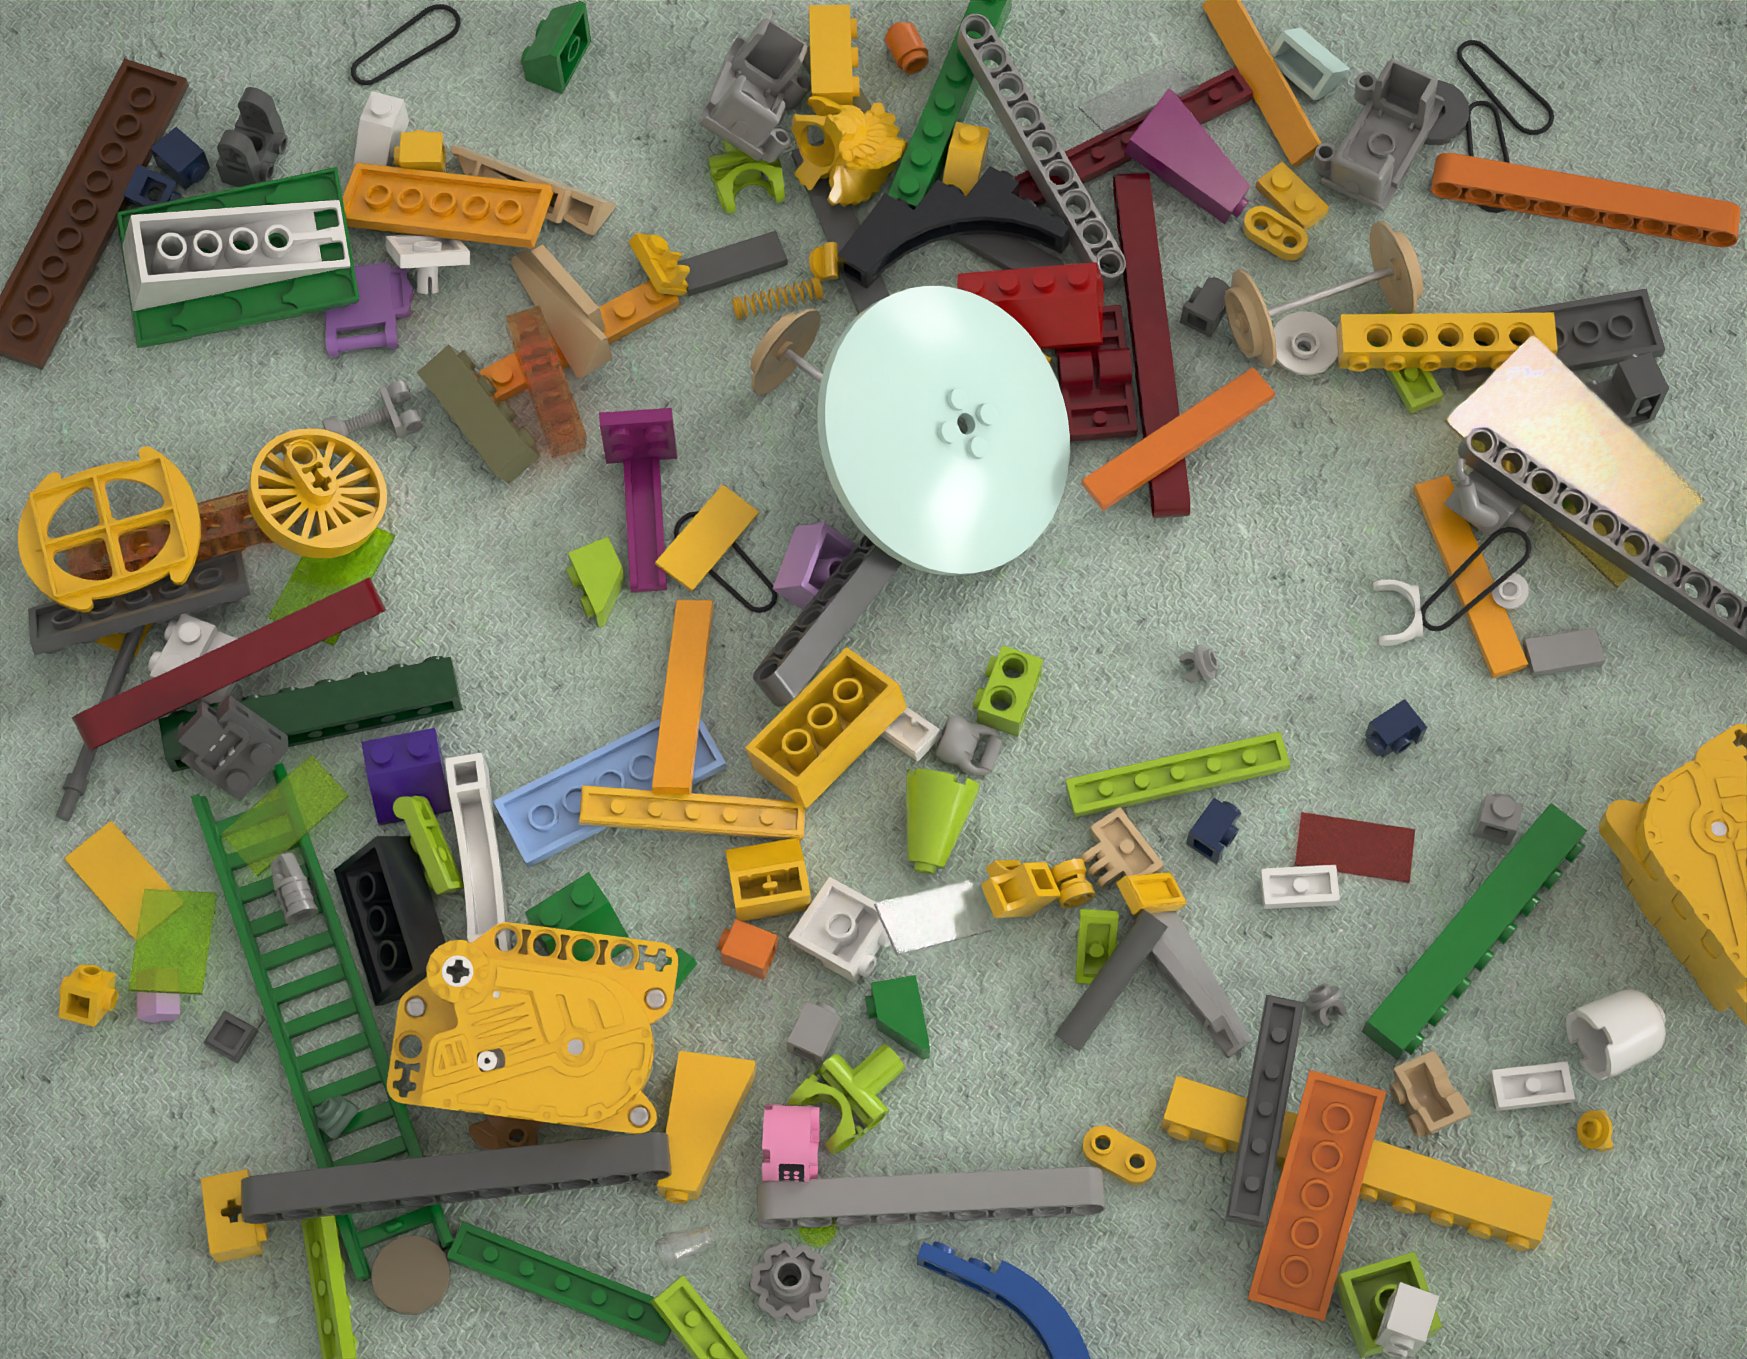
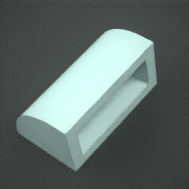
M1302 28L1283 31L1270 50L1280 71L1313 100L1320 99L1331 92L1350 71L1344 63Z

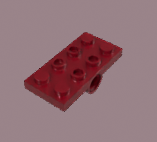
M1121 305L1103 306V345L1055 349L1059 387L1067 412L1070 442L1136 437L1138 432L1132 390L1131 354L1129 347L1127 348L1122 307Z

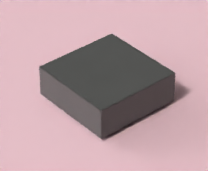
M224 1010L203 1043L208 1048L238 1064L259 1031L256 1027Z

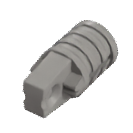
M281 853L270 864L274 890L278 896L277 899L281 905L285 922L287 924H299L315 917L318 914V908L315 905L313 895H311L307 877L304 876L294 854Z

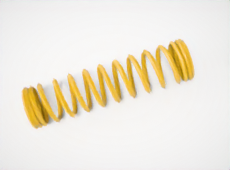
M817 276L813 277V279L810 278L809 287L806 281L802 280L801 289L794 282L793 292L788 284L785 285L784 292L778 286L776 294L770 288L768 290V297L762 290L760 292V299L753 292L752 302L749 296L745 294L744 304L739 296L732 298L735 316L737 320L743 319L742 306L745 317L748 318L746 297L753 314L756 316L754 295L759 303L761 312L764 314L763 294L772 312L771 292L780 310L779 290L784 298L786 307H789L787 287L791 293L794 305H797L795 285L800 293L802 302L805 303L803 283L806 286L810 300L813 302L811 281L816 299L821 300L823 299V291L820 280Z

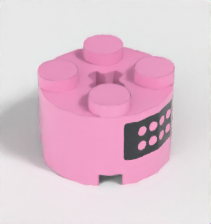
M765 1104L762 1141L763 1159H765L762 1162L763 1183L768 1181L809 1182V1179H818L820 1107H812V1105Z

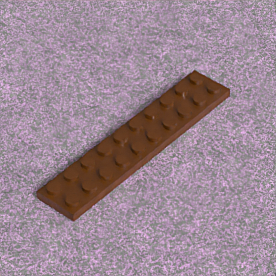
M124 58L0 294V356L43 370L117 226V212L125 211L129 203L123 195L137 165L139 164L147 168L153 156L151 147L162 139L189 86L186 78Z

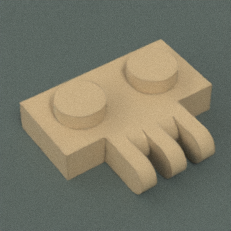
M1120 807L1090 826L1089 833L1098 844L1079 857V859H1083L1084 864L1091 862L1096 857L1099 861L1088 869L1092 876L1099 874L1105 869L1108 871L1097 880L1101 888L1106 887L1121 876L1159 873L1164 869V863Z

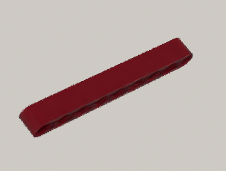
M369 577L73 716L72 719L88 751L93 750L386 611V608Z

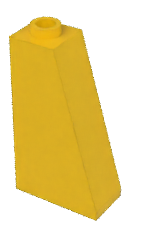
M679 1051L665 1133L669 1137L672 1174L668 1178L658 1180L657 1183L659 1195L665 1196L666 1201L687 1204L688 1199L698 1200L756 1078L757 1070L754 1060Z

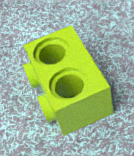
M1002 645L998 657L992 655L988 662L985 676L990 678L986 688L979 687L974 699L973 708L978 710L977 723L1018 737L1042 675L1044 659ZM1009 669H1015L1022 675L1018 678H1009L1004 672ZM996 701H1004L1010 707L1000 711L993 708L992 704Z

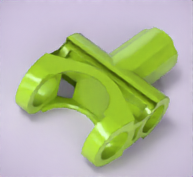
M722 138L721 141L725 153L707 156L711 180L718 201L726 215L736 213L735 197L742 188L749 185L763 187L768 191L770 197L773 196L776 204L785 202L783 173L779 157L773 163L766 162L763 159L756 161ZM761 171L767 175L769 181L761 179Z
M885 1043L854 1069L837 1053L823 1062L819 1069L803 1081L792 1094L787 1105L827 1103L838 1109L842 1116L841 1122L836 1127V1132L824 1145L828 1152L834 1155L856 1143L858 1139L863 1137L869 1130L875 1128L888 1115L890 1110L876 1094L906 1070V1067L899 1056ZM819 1074L828 1085L819 1083V1079L816 1076ZM851 1111L865 1125V1129L860 1125L856 1128L854 1127Z

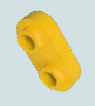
M1266 206L1253 207L1245 215L1243 231L1248 239L1283 260L1293 261L1304 255L1308 244V235L1301 226ZM1261 225L1265 227V230H1258L1255 226ZM1285 243H1291V244H1293L1295 247L1289 248V247H1286L1284 244H1285Z
M1105 1125L1091 1128L1083 1139V1155L1092 1165L1133 1186L1143 1185L1152 1178L1156 1168V1159L1152 1151L1146 1146ZM1098 1139H1105L1109 1142L1110 1146L1106 1150H1100L1096 1147L1095 1142ZM1138 1157L1143 1161L1144 1166L1139 1169L1133 1168L1130 1165V1159Z

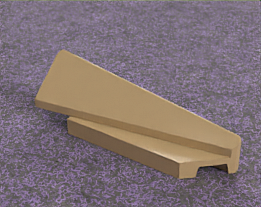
M452 145L451 152L454 156L458 157L465 175L550 184L553 196L545 219L552 222L561 223L562 219L585 233L594 235L616 207V203L469 148Z
M539 244L534 249L527 248L513 256L511 266L576 377L583 378L612 360L607 336L603 333L605 327L600 308L543 244Z

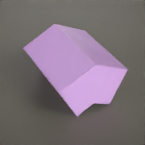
M153 968L136 973L137 1019L152 1024L161 1021H175L180 1015L179 969Z

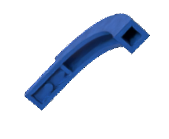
M934 1241L933 1245L923 1242L917 1255V1265L982 1293L1012 1310L1036 1334L1045 1348L1049 1359H1090L1081 1334L1067 1311L1048 1290L1024 1271L1002 1260L995 1274L990 1272L991 1267L981 1260L969 1258V1261L954 1256L955 1250L943 1243Z

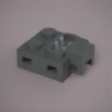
M230 695L217 707V711L201 701L197 706V713L187 724L182 722L178 726V742L183 744L181 746V761L239 801L251 791L288 751V736Z

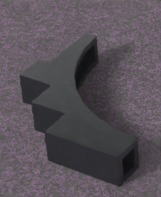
M989 166L967 196L957 186L953 184L946 185L937 179L914 210L905 200L901 198L896 200L885 193L837 255L838 268L840 273L868 289L887 268L902 257L936 241L973 234L1007 235L1039 243L1062 254L1069 244L1070 227L1059 216L1048 215L1038 209L1036 204L1030 199L1019 198V182L1016 181L1014 176L1007 171H999Z

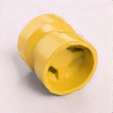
M1083 859L1067 860L1050 869L1061 894L1058 897L1061 908L1068 909L1083 905L1096 896L1092 883L1086 880L1087 869Z

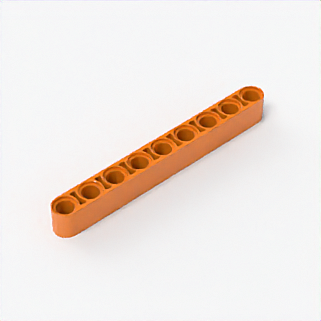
M1442 153L1435 158L1431 192L1440 198L1715 247H1731L1738 241L1741 208L1732 202L1456 153Z

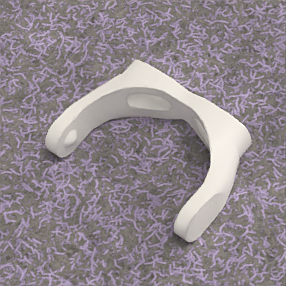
M1378 580L1373 582V589L1375 591L1392 590L1403 595L1410 602L1415 614L1411 625L1404 632L1379 637V645L1392 646L1404 643L1415 637H1423L1418 585H1410L1398 580Z

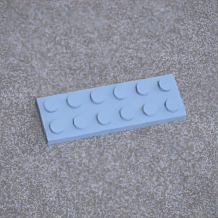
M701 717L692 785L727 768L723 756ZM661 718L493 801L527 868L608 828L579 825L582 785L653 791L652 781Z

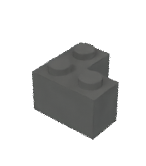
M1652 352L1640 356L1638 354H1631L1619 361L1612 379L1600 383L1596 380L1590 381L1581 386L1572 405L1580 402L1599 435L1604 437L1654 421L1669 390V386Z

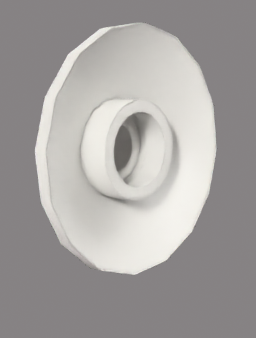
M1299 311L1288 314L1278 321L1273 329L1276 339V361L1288 371L1299 375H1314L1324 372L1334 364L1338 357L1337 329L1326 317L1317 313ZM1306 346L1310 351H1301L1298 347Z

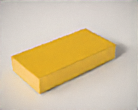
M1170 872L1129 875L1116 882L1133 915H1140L1143 909L1150 914L1178 911L1187 904Z

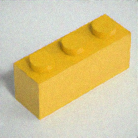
M850 4L809 5L811 97L820 96L835 101L840 105H853V97H860L859 76H852V68H858V47H851V39H857V18H850Z

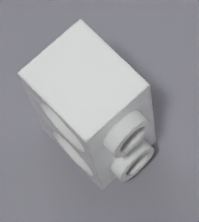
M1400 1282L1388 1299L1375 1344L1383 1346V1352L1400 1359H1406L1407 1355L1414 1357L1426 1342L1439 1296Z

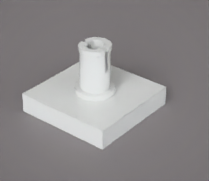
M422 235L385 236L386 251L400 269L417 268L418 293L428 294V289H431L432 294L439 292V266L470 265V251L461 240Z

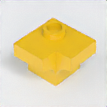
M995 860L985 867L989 879L980 884L994 918L1030 917L1061 896L1047 862L1021 864L1019 860Z

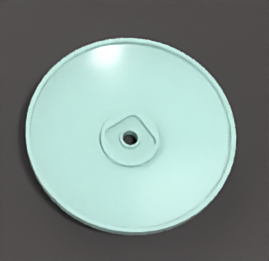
M922 286L894 293L873 303L862 311L838 338L826 363L819 389L817 407L819 443L824 465L833 489L849 517L861 532L877 547L903 564L920 571L938 575H969L991 570L1008 563L1027 550L1044 532L1057 510L1065 488L1070 458V433L1064 399L1049 362L1029 333L1003 309L976 294L945 286ZM959 416L964 418L967 423L966 434L960 432L957 425Z

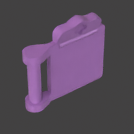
M389 262L354 266L360 298L358 303L350 304L347 307L325 310L326 348L329 357L339 356V352L388 346V349L399 348L396 318H407L410 316V304L414 297L413 288L408 281V274L405 268H392ZM385 326V332L343 338H338L337 332Z

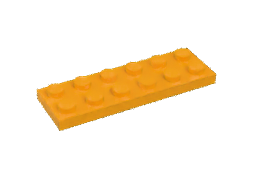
M356 163L342 198L347 227L534 249L553 196V191L550 184Z

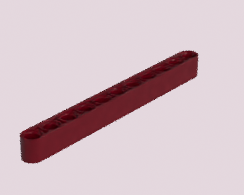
M1148 172L1113 176V195L1119 246L1126 260L1123 279L1143 439L1180 415L1153 197ZM1183 458L1148 481L1153 518L1190 515V493L1186 461Z

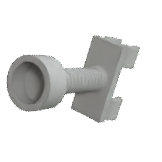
M404 380L393 382L388 387H379L384 403L382 409L379 408V410L370 411L369 413L362 414V416L352 417V420L350 418L346 419L345 422L338 420L336 416L322 420L325 430L346 436L348 432L352 433V431L355 432V430L358 431V429H364L365 426L369 427L372 424L375 425V423L385 422V420L391 421L397 438L402 437L403 434L415 433L422 429L423 425L418 410H409L400 416L396 414L393 404H402L411 399L409 387Z

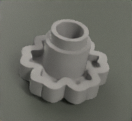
M781 1242L776 1247L766 1249L764 1252V1263H758L752 1268L750 1283L752 1293L759 1296V1310L776 1322L788 1316L790 1321L799 1324L805 1319L814 1317L817 1314V1303L824 1302L829 1297L830 1274L826 1270L821 1269L823 1264L822 1256L818 1252L812 1251L806 1244H801L793 1250L789 1243ZM793 1278L798 1282L794 1286L783 1285L785 1280Z

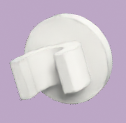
M1513 573L1492 591L1494 601L1505 609H1516L1522 606L1529 595V587L1526 580L1517 573Z

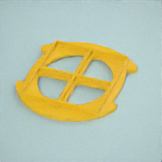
M144 446L139 450L140 460L105 464L80 471L62 479L59 473L52 472L30 492L29 499L25 504L19 521L18 548L22 564L28 576L44 595L63 607L84 613L93 609V600L114 597L141 589L169 574L175 585H183L194 567L201 540L199 507L184 475L163 454L149 446ZM121 480L137 482L158 492L163 497L164 504L159 509L116 520L112 516L106 485L111 481ZM83 489H91L99 516V524L93 528L62 537H48L49 524L61 505L77 492ZM160 522H168L171 531L158 555L139 570L134 572L127 571L119 544L120 535ZM102 540L106 544L112 576L106 580H87L72 576L55 564L54 556L57 552Z

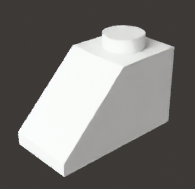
M371 91L359 121L353 168L356 163L391 167L394 160V147L400 145L401 132L406 131L409 123L404 99Z

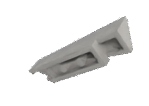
M1126 903L1125 910L1136 921L1139 915H1133ZM1176 911L1151 913V915L1167 925L1168 928L1146 957L1147 960L1226 1057L1230 1058L1251 1041L1249 1034Z

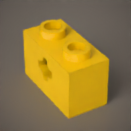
M247 1169L201 1178L209 1252L217 1263L264 1254L262 1242L268 1241L266 1223H245L242 1221V1213L238 1214V1222H232L230 1219L235 1214L234 1209L239 1208L242 1211L241 1180L252 1176Z

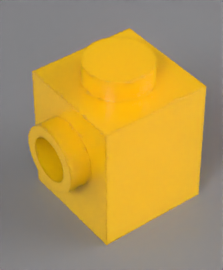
M425 130L401 132L400 146L394 147L395 167L445 173L446 147L442 132H427Z

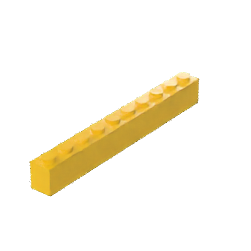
M1176 1076L1160 1128L1168 1130L1167 1134L1170 1137L1181 1141H1189L1192 1138L1204 1142V1146L1214 1152L1226 1153L1229 1150L1237 1153L1247 1098ZM1285 1111L1276 1166L1279 1167L1280 1172H1282L1297 1114ZM1375 1139L1373 1140L1358 1196L1359 1199L1369 1202H1376L1379 1199L1392 1203L1391 1207L1401 1213L1414 1214L1416 1211L1430 1216V1221L1441 1226L1451 1227L1452 1224L1468 1228L1467 1232L1478 1238L1490 1239L1493 1236L1505 1240L1506 1246L1518 1251H1528L1529 1248L1535 1250L1540 1244L1553 1199L1551 1196Z

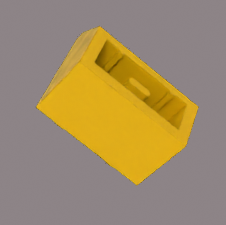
M799 837L725 850L737 920L743 922L802 912L808 909L811 904V894Z

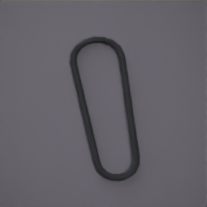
M435 4L425 8L359 57L351 67L353 80L362 85L377 83L451 39L458 32L461 25L459 14L451 6L444 4ZM435 9H444L454 15L455 27L446 36L371 80H362L357 77L356 68L361 62L427 13Z
M1477 40L1465 41L1458 47L1457 59L1518 130L1529 135H1538L1546 132L1552 126L1554 112L1549 103L1489 47ZM1469 45L1481 47L1547 109L1549 113L1548 123L1537 130H1530L1521 126L1463 59V49Z
M1480 100L1473 102L1469 105V119L1466 124L1469 156L1474 157L1470 114L1473 108L1481 105L1493 111L1504 162L1510 163L1497 108L1488 101ZM1478 205L1487 212L1499 213L1506 211L1504 208Z
M699 511L689 512L677 521L674 529L675 538L679 535L680 527L684 521L694 517ZM734 542L732 547L772 592L771 602L764 607H754L712 569L709 571V574L750 611L762 613L772 609L778 597L777 592L773 590V584L739 545Z
M1514 527L1501 528L1492 533L1422 606L1423 626L1430 631L1445 630L1522 567L1530 557L1532 549L1531 541L1527 534ZM1511 532L1517 533L1524 539L1526 544L1525 555L1517 564L1443 625L1433 626L1426 621L1425 613L1428 607L1496 537L1503 533Z

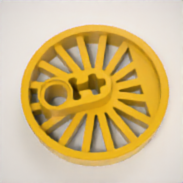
M307 428L283 433L269 441L262 448L251 469L248 484V503L260 529L282 548L310 558H334L356 550L369 539L383 517L387 503V490L380 468L360 445L335 432ZM318 449L326 450L324 458L322 457ZM282 453V455L284 456L283 460L279 459L275 455ZM332 453L343 458L333 470L329 467ZM350 464L358 469L357 472L337 479ZM263 465H266L276 474L261 470ZM364 481H367L369 487H352ZM258 483L274 489H259ZM372 500H374V506H371V505H368V504H365V503H362V502H359V501H372ZM282 502L267 509L264 503ZM294 511L282 525L275 520L279 516ZM308 512L301 536L289 531ZM315 516L318 535L308 539Z

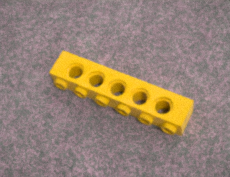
M1554 312L1341 314L1336 330L1339 369H1350L1355 372L1365 371L1369 368H1385L1388 371H1399L1404 368H1420L1424 371H1434L1439 368H1456L1461 371H1467L1480 367H1491L1494 370H1506L1510 367H1527L1530 370H1540L1552 366L1558 351ZM1440 341H1447L1451 343L1453 346H1444L1440 343ZM1475 341H1483L1487 343L1488 346H1481L1477 344ZM1511 341H1519L1524 346H1517L1513 344ZM1369 342H1377L1382 347H1374ZM1404 342H1414L1417 347L1408 346Z

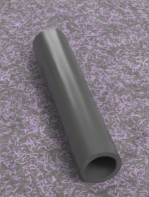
M1143 909L1055 1035L1080 1052L1168 926Z

